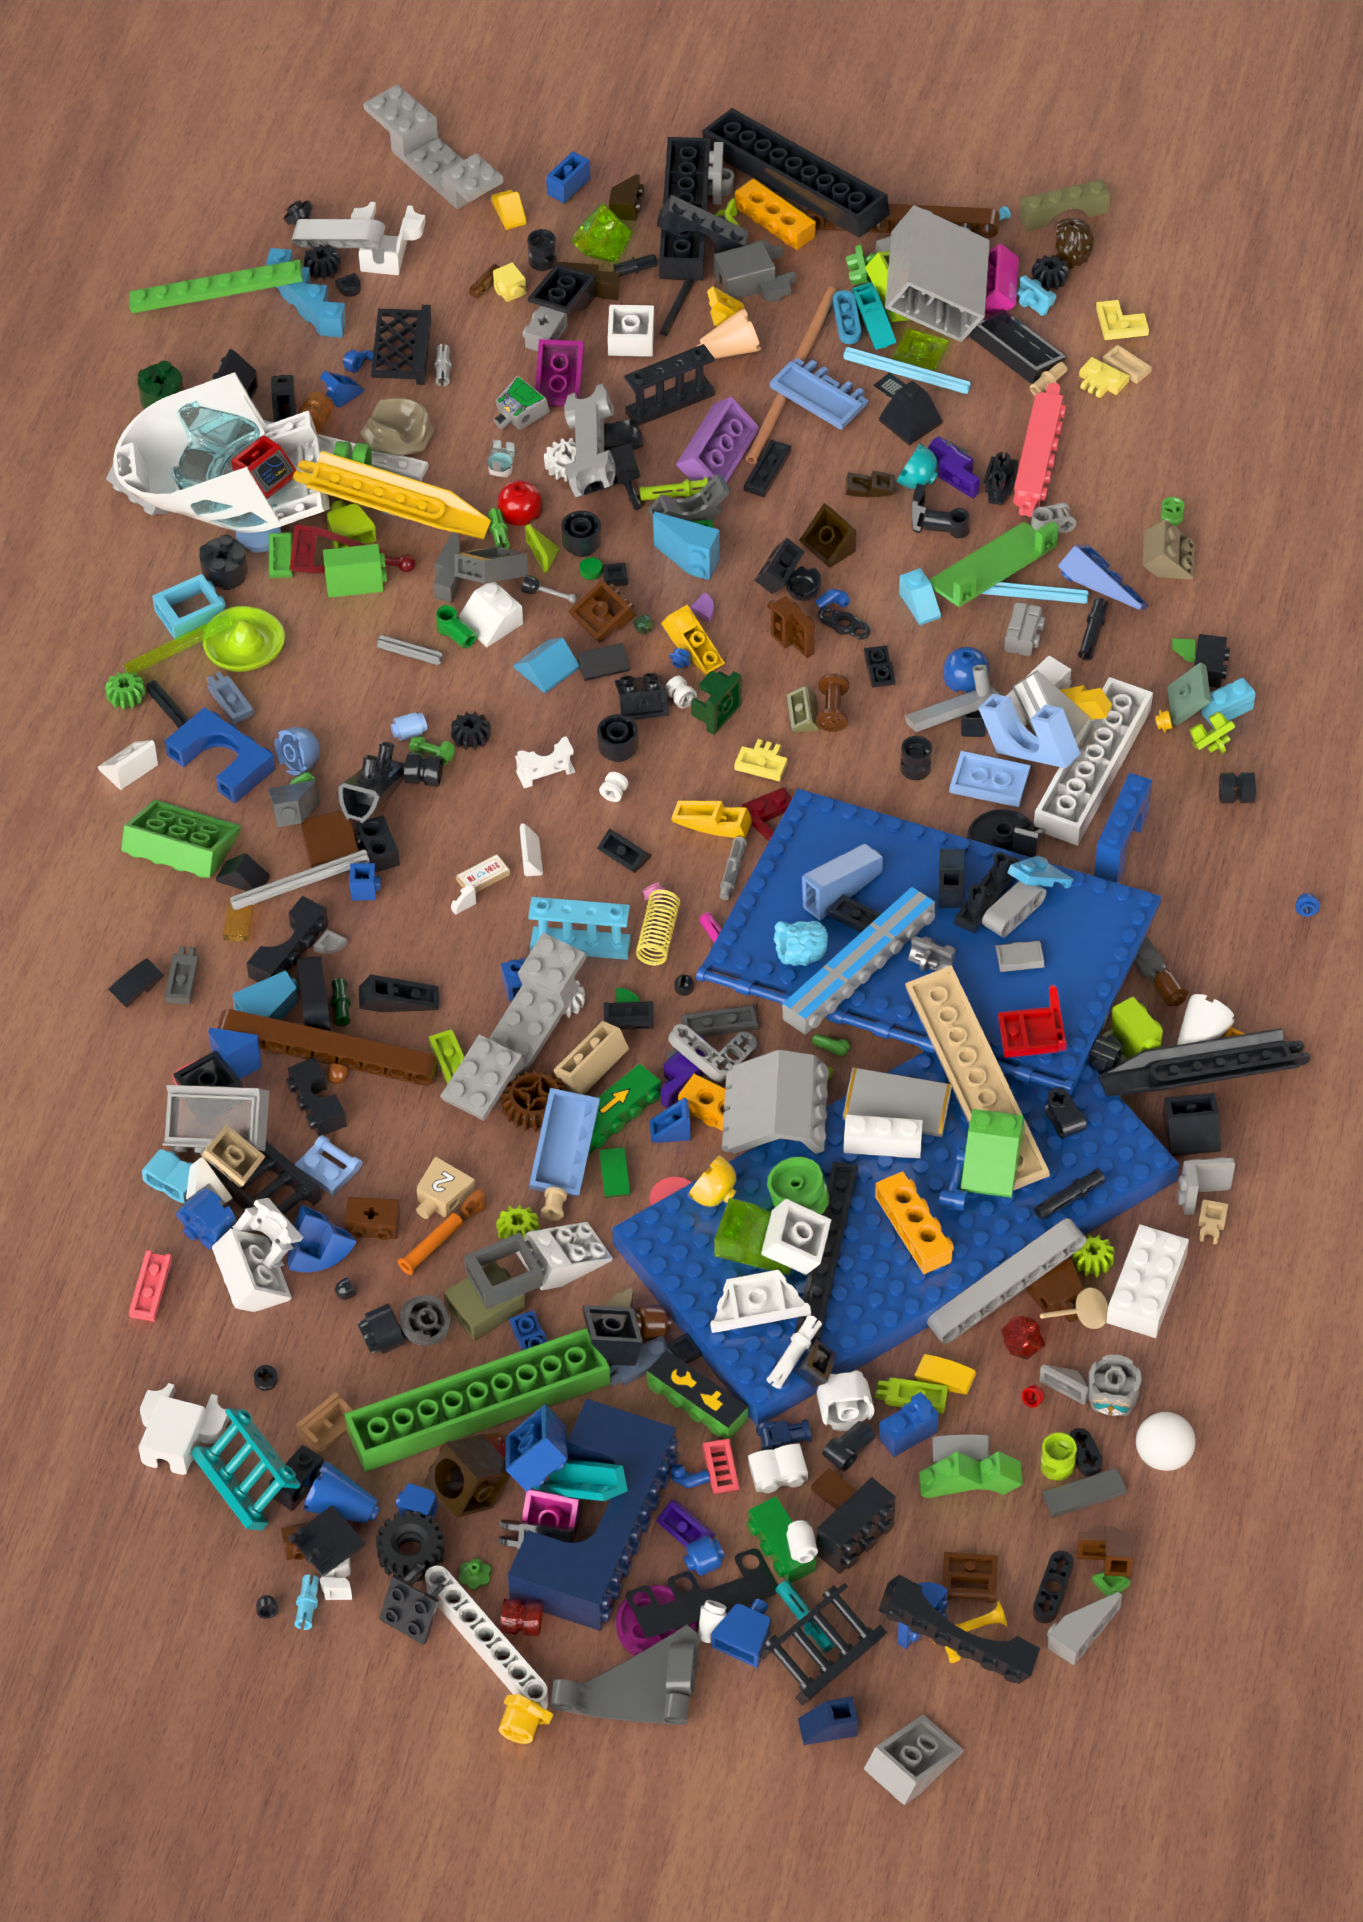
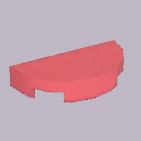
M683 1177L662 1179L651 1190L650 1206L692 1182Z

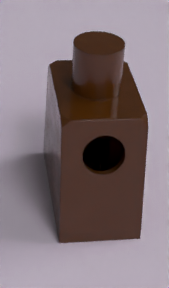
M1071 1258L1062 1261L1025 1288L1045 1313L1075 1309L1077 1297L1083 1290ZM1077 1314L1064 1315L1068 1322H1073L1079 1318Z

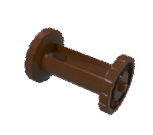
M827 674L818 681V689L826 697L825 710L817 714L816 724L824 731L838 732L843 730L848 724V717L840 710L841 696L849 690V680L840 674Z

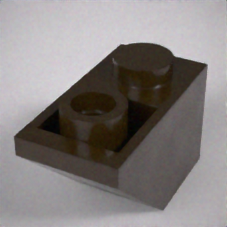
M635 174L611 188L609 219L635 221L636 212L641 211V199L639 197H643L644 184H640V175Z

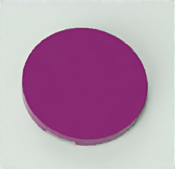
M663 1585L649 1586L660 1606L676 1600L670 1587ZM638 1592L633 1596V1602L637 1606L645 1607L650 1603V1597L645 1592ZM627 1599L623 1600L616 1615L618 1639L622 1646L633 1656L640 1654L684 1627L682 1626L646 1639ZM697 1622L688 1624L697 1632Z

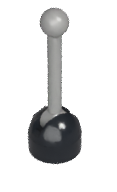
M527 574L521 590L523 593L535 594L540 590L568 599L570 603L577 601L575 594L568 595L540 586L538 579L534 576Z

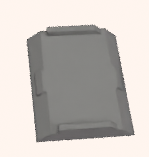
M1039 940L995 945L1000 972L1044 967L1043 952Z

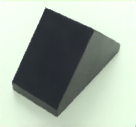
M1026 823L1016 826L1012 852L1031 858L1037 856L1046 829Z
M245 853L227 860L217 875L216 882L248 891L267 884L270 875Z
M815 1339L793 1372L812 1387L824 1385L829 1379L836 1353L818 1339Z

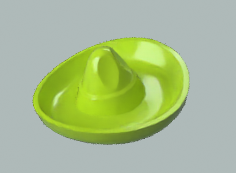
M236 606L223 610L211 619L203 635V647L208 658L219 668L233 672L251 671L267 665L280 654L285 641L284 629L280 622L268 612L250 606Z

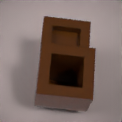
M1105 1526L1104 1533L1078 1532L1077 1559L1103 1560L1104 1576L1131 1577L1134 1560L1133 1543L1125 1532L1111 1526Z

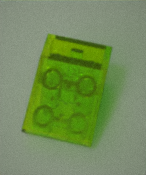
M729 1198L714 1239V1256L771 1271L779 1270L782 1274L789 1275L791 1271L790 1267L761 1254L771 1213L753 1203Z

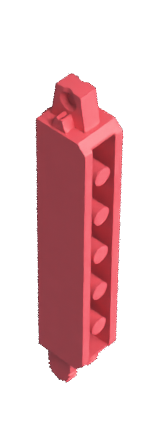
M1055 382L1048 384L1046 393L1040 392L1035 395L1014 486L1013 503L1019 506V515L1032 517L1033 511L1040 507L1041 500L1046 501L1048 487H1045V484L1050 483L1051 471H1049V467L1053 468L1055 454H1052V452L1057 451L1059 442L1056 434L1061 435L1063 422L1060 421V418L1064 419L1066 405H1062L1063 395H1059L1060 386Z

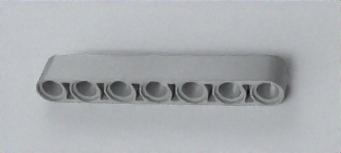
M1070 1218L1062 1220L935 1311L928 1318L927 1325L943 1344L953 1341L1078 1251L1085 1244L1086 1237Z

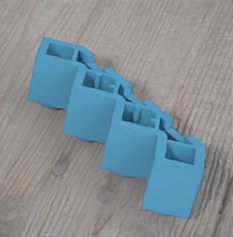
M270 248L266 266L293 261L292 250ZM302 267L303 282L276 287L280 291L281 296L290 305L293 304L298 309V313L308 323L311 322L321 336L343 338L346 326L345 303L329 302L327 285L311 284L309 267Z

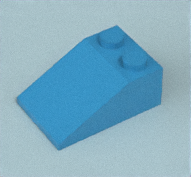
M654 512V546L686 573L710 580L720 561V531Z

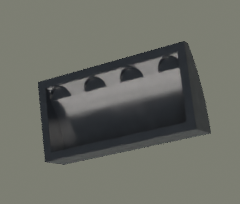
M1004 309L983 318L970 334L971 339L1031 384L1037 381L1044 371H1049L1057 363L1066 360L1064 354Z

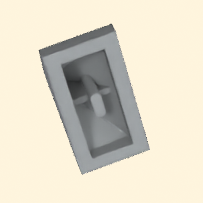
M1046 1364L1042 1365L1039 1382L1086 1405L1089 1387L1077 1370Z

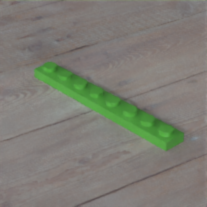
M294 260L129 291L130 310L132 313H138L303 282L302 263L300 260Z

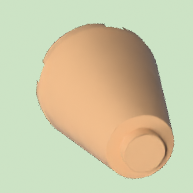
M745 309L738 311L699 339L700 344L697 345L704 344L715 359L761 350L754 327L746 317L748 314Z

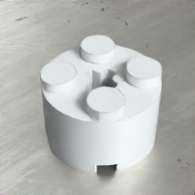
M860 1371L836 1375L830 1374L828 1381L817 1389V1398L823 1423L826 1426L827 1424L832 1425L834 1430L848 1431L858 1421L862 1422L866 1418L869 1421L874 1415L869 1385Z

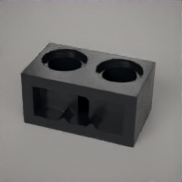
M784 539L773 549L754 581L771 594L775 593L786 583L805 551L790 539Z
M384 815L365 820L363 823H356L357 833L354 834L357 847H362V850H366L369 863H375L376 872L400 866L399 851Z
M302 1445L286 1462V1466H289L295 1472V1477L301 1486L298 1489L282 1487L273 1499L293 1511L307 1496L315 1479L321 1475L320 1469L324 1464L323 1457ZM275 1477L269 1481V1485L275 1480Z

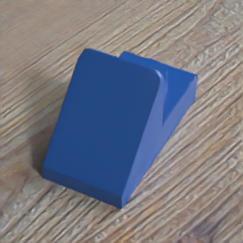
M324 371L320 377L326 383L325 387L328 389L325 398L337 408L350 402L365 390L351 377Z

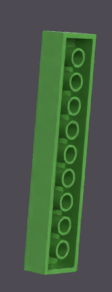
M585 1328L345 1413L346 1431L363 1471L367 1472L443 1445L448 1441H454L535 1412L545 1404L549 1407L610 1385V1368L606 1359L591 1344L588 1330Z

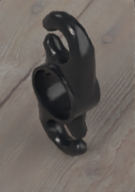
M824 607L818 612L820 622L832 628L838 634L856 636L855 630L862 629L865 632L857 635L858 640L865 639L870 635L871 630L868 624L854 617L849 612L833 610V616L831 617L824 616V613L831 612L830 607ZM846 620L850 624L848 626H841L838 622Z

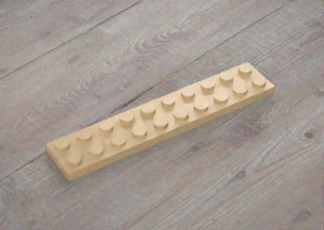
M952 965L905 983L908 994L949 1082L952 1084V1088L969 1125L973 1109L1022 1115ZM1025 1119V1132L1013 1191L1050 1176Z

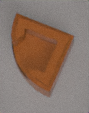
M481 1188L473 1192L462 1204L460 1215L464 1220L486 1209L485 1194Z

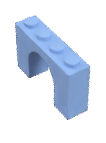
M992 694L979 707L995 750L999 754L1062 768L1070 766L1081 754L1063 708L1044 705L1031 717L1030 720L1037 735L1035 736L1021 723L1011 697Z

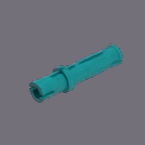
M789 1580L783 1581L776 1587V1592L798 1620H801L811 1611ZM812 1619L803 1626L804 1633L812 1637L822 1653H827L835 1647Z

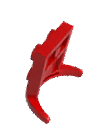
M1055 985L1049 986L1050 1007L998 1013L1004 1058L1066 1051L1067 1040L1065 1039L1058 990Z

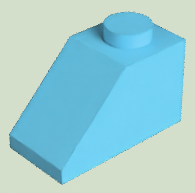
M919 568L900 575L899 595L921 626L941 618L932 585L922 569Z

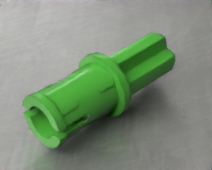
M492 508L488 512V517L491 520L490 533L494 537L495 546L502 547L503 543L504 547L508 549L510 547L506 533L508 527L503 521L501 510Z

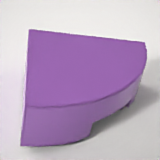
M704 593L691 606V611L707 622H710L713 618L714 604L711 597Z

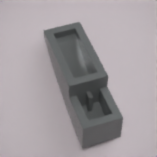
M452 532L434 564L435 598L449 603L453 602L460 583V577L455 576V553H460L458 535L455 532Z

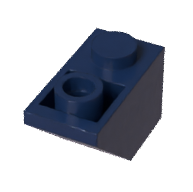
M853 1696L825 1701L799 1717L798 1723L803 1745L856 1737L858 1734V1718Z

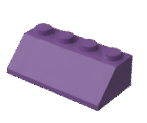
M732 397L714 403L676 465L691 481L703 480L704 477H708L709 482L718 474L723 476L727 483L760 427Z

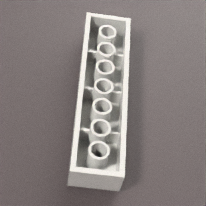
M1111 677L1108 678L1102 689L1112 704L1107 718L1088 720L1075 738L1081 754L1067 768L1059 767L1035 811V826L1046 829L1045 834L1077 846L1151 712L1153 692Z

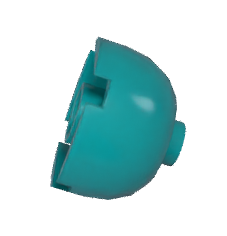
M919 443L896 482L915 490L917 484L925 486L929 483L931 485L938 475L935 472L937 459L934 453Z

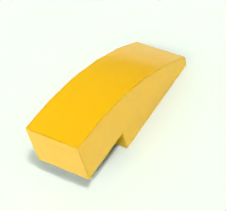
M1082 685L1060 690L1090 717L1088 720L1107 718L1112 704L1101 688L1087 690Z
M678 801L671 818L672 822L684 827L731 838H746L752 822L747 808L724 807L722 801Z

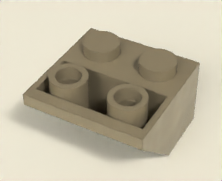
M1166 519L1144 531L1142 566L1159 578L1189 580L1194 578L1195 542L1191 538L1183 534Z

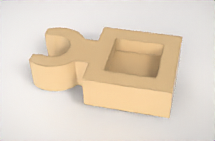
M1203 1199L1198 1226L1202 1227L1199 1235L1200 1242H1203L1204 1236L1209 1234L1214 1237L1213 1244L1218 1243L1219 1230L1224 1231L1228 1204Z

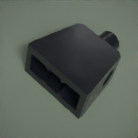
M272 376L271 396L275 423L297 415L294 376ZM288 404V410H281L280 406Z

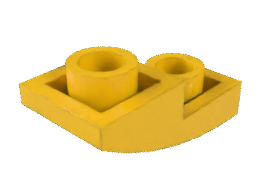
M924 1354L914 1376L917 1381L948 1386V1392L967 1395L976 1376V1371L948 1359Z

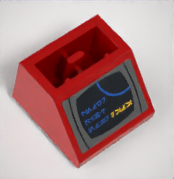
M262 435L231 460L233 472L245 467L248 468L266 499L293 480V475L297 471L280 445L265 435Z

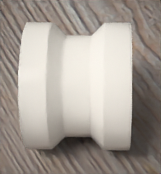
M609 772L605 778V783L599 788V792L605 799L618 802L623 796V791L627 789L629 782L622 774Z

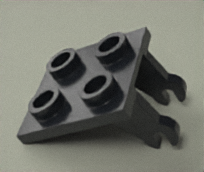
M333 1505L288 1538L304 1554L305 1560L311 1563L323 1577L366 1545Z
M418 1563L404 1579L395 1574L391 1577L379 1620L424 1645L427 1642L439 1603L436 1597L445 1587L443 1583L447 1578L440 1576L427 1592H421L413 1587L423 1573L421 1570L425 1567Z

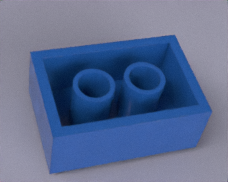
M546 1404L506 1435V1471L526 1492L533 1487H539L546 1480L547 1475L552 1471H559L567 1462L566 1425Z

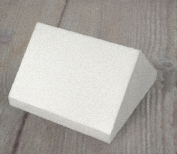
M153 740L134 742L99 765L98 769L114 785L122 790L158 765L155 744Z

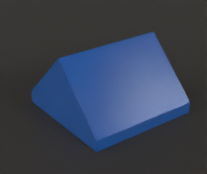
M209 1027L211 1053L216 1050L239 1079L261 1068L262 1059L258 1035Z

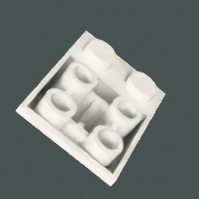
M588 1222L530 1231L524 1237V1240H529L533 1247L535 1260H540L545 1269L543 1286L540 1287L541 1290L562 1287L613 1260V1257ZM516 1252L526 1269L530 1271L520 1252Z

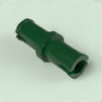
M337 978L331 983L333 989L331 1006L334 1009L335 1024L346 1026L350 1023L349 1007L351 1000L347 993V981Z

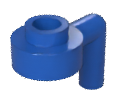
M355 349L350 350L343 358L345 370L357 373L363 364V360L368 359L372 361L373 352L367 349L361 352Z

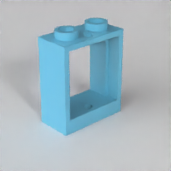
M202 574L152 596L155 612L175 641L206 628L213 617L226 609L223 597L217 596L212 582H207ZM200 593H203L211 604L181 618L176 615L171 607Z

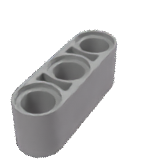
M1021 881L1017 882L986 911L982 924L1001 937H1006L1042 904L1046 897V890L1039 885L1033 886L1026 885Z

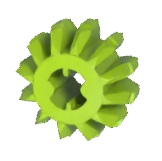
M519 1204L516 1209H513L509 1205L508 1212L501 1211L500 1219L496 1221V1228L498 1229V1237L500 1239H506L518 1233H521L524 1238L527 1232L540 1230L538 1216L536 1213H532L530 1206L522 1209V1206Z
M1088 1233L1085 1244L1072 1254L1071 1259L1073 1264L1076 1265L1077 1272L1085 1271L1086 1277L1093 1273L1097 1278L1100 1272L1107 1274L1109 1267H1112L1114 1264L1113 1256L1115 1250L1113 1246H1110L1109 1239L1101 1240L1100 1234L1096 1238H1092Z

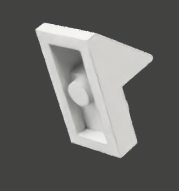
M203 1157L190 1166L186 1199L192 1197L202 1188L209 1189L222 1199L219 1202L222 1206L232 1199V1196Z

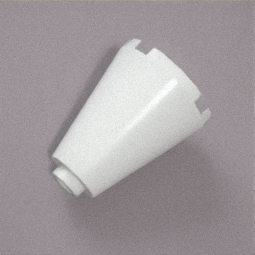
M1192 995L1187 1005L1176 1045L1221 1038L1235 1021L1233 1019V1012L1215 999L1212 1003L1205 1000L1206 995Z

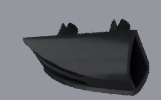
M381 742L379 744L378 757L365 755L363 757L362 769L339 785V802L347 820L351 818L363 823L394 793L403 781L405 763L392 760L393 748L395 746L393 743Z

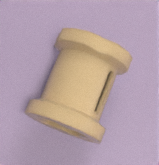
M549 1187L545 1190L546 1202L545 1206L541 1209V1215L550 1221H559L564 1216L562 1208L563 1202L567 1200V1193L561 1188Z

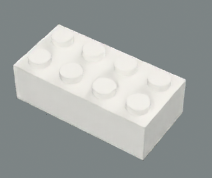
M1139 1225L1109 1303L1106 1323L1153 1338L1157 1337L1187 1257L1189 1239Z

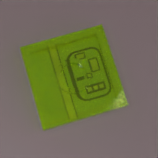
M907 328L892 359L936 372L949 346V340Z

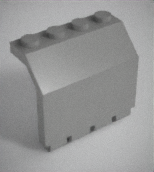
M776 1050L734 1065L733 1070L726 1073L722 1150L735 1154L781 1138L801 1141L815 1154L823 1152L824 1140L826 1139L825 1119L827 1118L826 1098L828 1097L827 1077L829 1076L826 1064L822 1063L815 1055Z

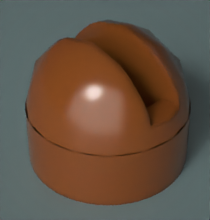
M329 1064L328 1078L332 1083L340 1084L345 1081L349 1069L340 1064Z

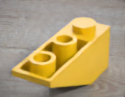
M688 605L668 615L661 623L673 643L678 648L689 652L692 656L690 660L705 675L725 664Z

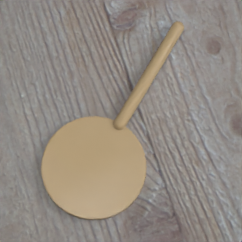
M1086 1288L1079 1293L1075 1309L1041 1313L1040 1318L1077 1314L1082 1324L1087 1328L1098 1329L1107 1321L1108 1304L1104 1295L1099 1290Z

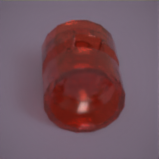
M504 1598L501 1612V1633L516 1635L519 1631H522L524 1636L539 1637L543 1617V1602L526 1601L522 1605L520 1600Z

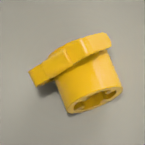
M508 1695L504 1700V1704L507 1707L499 1726V1732L513 1742L531 1743L538 1724H550L553 1713L522 1695Z

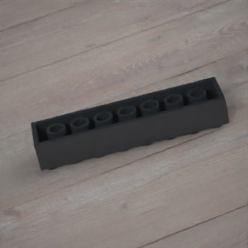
M667 138L663 205L673 195L705 211L708 210V173L711 138ZM661 228L659 279L686 280L690 278L693 280H703L706 235L697 231H685L675 235Z

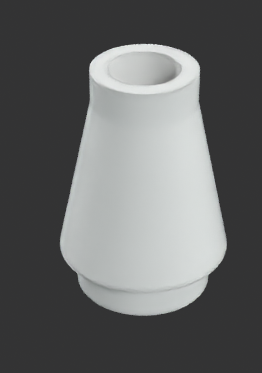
M706 1600L705 1605L701 1606L698 1630L701 1641L711 1643L713 1630L727 1615L725 1613V1605L716 1601Z

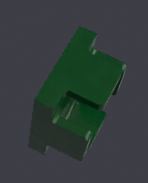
M710 671L699 683V689L711 695L706 704L696 698H693L691 701V715L705 722L707 732L713 735L721 729L742 705V675L735 671L730 676L721 671L717 673Z

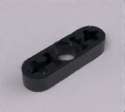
M1066 1551L1054 1552L1046 1567L1033 1604V1616L1040 1623H1050L1055 1620L1074 1565L1072 1555ZM1060 1561H1064L1065 1565L1062 1567L1061 1574H1057V1564ZM1057 1582L1061 1589L1057 1592H1051L1046 1588V1584ZM1046 1599L1050 1600L1049 1610L1046 1613H1042L1041 1609L1044 1608Z

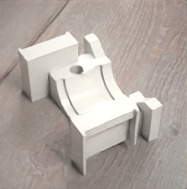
M567 736L561 738L560 742L554 745V752L548 756H539L534 751L526 752L522 750L517 752L518 755L515 756L517 762L516 773L524 788L533 786L532 780L559 771L565 770L567 775L576 772L570 761V755H573L574 752Z
M269 1198L256 1200L254 1203L256 1207L245 1209L244 1214L232 1228L244 1232L257 1230L266 1234L272 1241V1247L270 1248L271 1252L263 1263L268 1269L284 1266L281 1259L288 1250L294 1249L291 1243L300 1242L303 1236Z

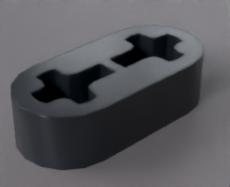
M1083 1428L1072 1430L1069 1436L1074 1441L1077 1438L1080 1441H1084L1083 1449L1079 1442H1075L1077 1447L1075 1463L1081 1474L1088 1477L1099 1474L1102 1468V1456L1092 1435ZM1086 1456H1088L1091 1463L1095 1462L1094 1466L1091 1467L1089 1463L1086 1464Z

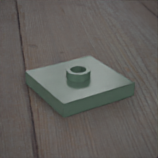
M1201 662L1167 686L1171 722L1177 726L1211 702L1207 667Z

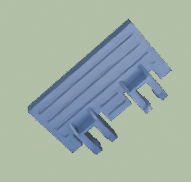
M796 358L793 362L790 361L770 381V388L840 430H843L869 403V400L863 397L864 390L858 388L851 396L848 395L853 388V383L849 381L838 389L840 383L827 376L828 368L822 367L815 374H812L817 367V362L811 360L804 366V362Z

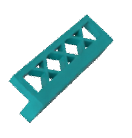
M567 1459L566 1464L559 1471H552L548 1475L549 1479L545 1480L539 1487H534L536 1490L560 1494L565 1497L606 1501L628 1491L623 1465Z

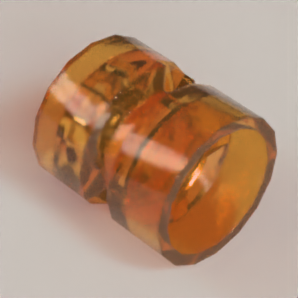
M313 391L308 394L298 414L309 411L318 434L334 408V403L326 394Z

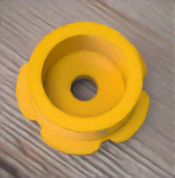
M1159 710V715L1155 716L1158 729H1163L1164 733H1166V730L1173 729L1169 710L1163 712Z

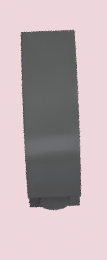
M716 474L697 494L684 499H674L661 494L647 510L652 522L654 512L686 521L709 520L722 511L720 503L727 497L730 491L724 477Z

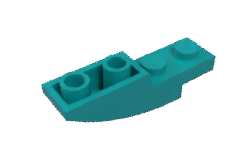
M869 282L852 288L856 304L875 350L886 348L896 343L889 320L873 283Z

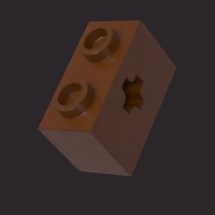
M348 1197L344 1225L345 1229L354 1238L397 1239L400 1219L399 1200Z

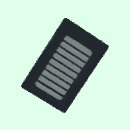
M888 373L876 382L873 387L889 398H892L895 392L906 384Z

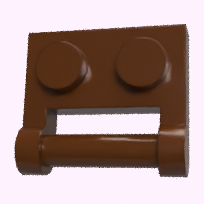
M944 1552L942 1586L948 1589L947 1600L950 1597L983 1599L987 1600V1603H995L998 1555ZM950 1582L988 1584V1589L952 1587Z

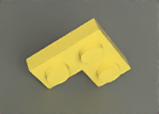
M1118 300L1096 303L1104 340L1148 335L1149 328L1144 313L1123 316Z

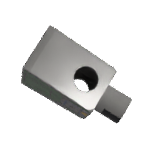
M517 376L497 398L496 405L500 414L493 421L501 430L509 423L518 430H522L549 413L550 410L546 398Z

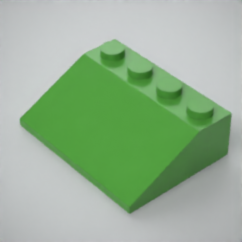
M153 800L124 825L121 851L129 853L132 857L149 859L155 864L172 866L178 871H188L195 873L198 877L210 878L222 865L242 826Z

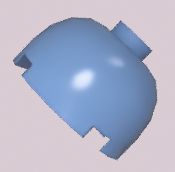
M298 726L279 731V738L275 739L274 743L275 753L281 765L286 764L290 768L286 772L296 776L311 770L318 762L320 755V743L315 735L308 729Z

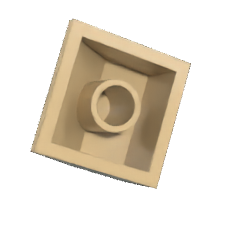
M227 1124L200 1154L239 1187L246 1183L265 1158L262 1153Z

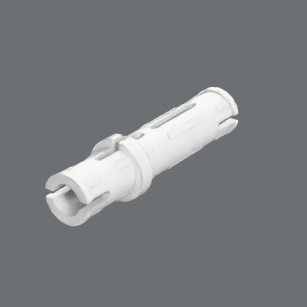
M808 1315L799 1331L792 1335V1342L770 1376L767 1377L768 1383L774 1381L772 1386L780 1389L803 1352L810 1348V1341L822 1326L820 1321L815 1323L817 1318Z

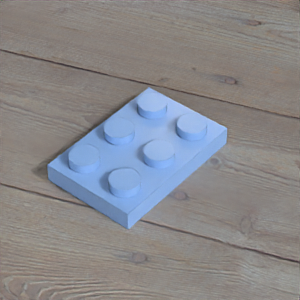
M961 751L950 784L949 793L1020 807L1031 765Z

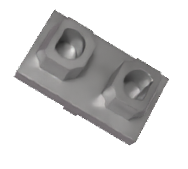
M915 936L912 939L908 960L920 964V970L926 972L930 968L938 971L948 966H953L956 952L954 947L949 945L939 946L935 944L933 939L926 936L922 939Z

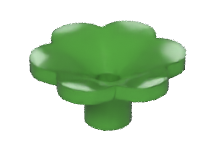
M472 1559L470 1563L465 1562L460 1566L459 1582L467 1585L470 1590H477L480 1586L489 1584L491 1567L488 1564H483L480 1559Z

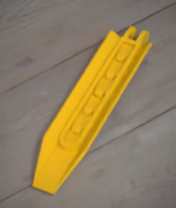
M324 451L320 452L317 463L306 460L299 461L298 468L301 471H296L293 475V479L296 482L307 485L306 488L438 529L484 539L491 522L489 518L452 491Z

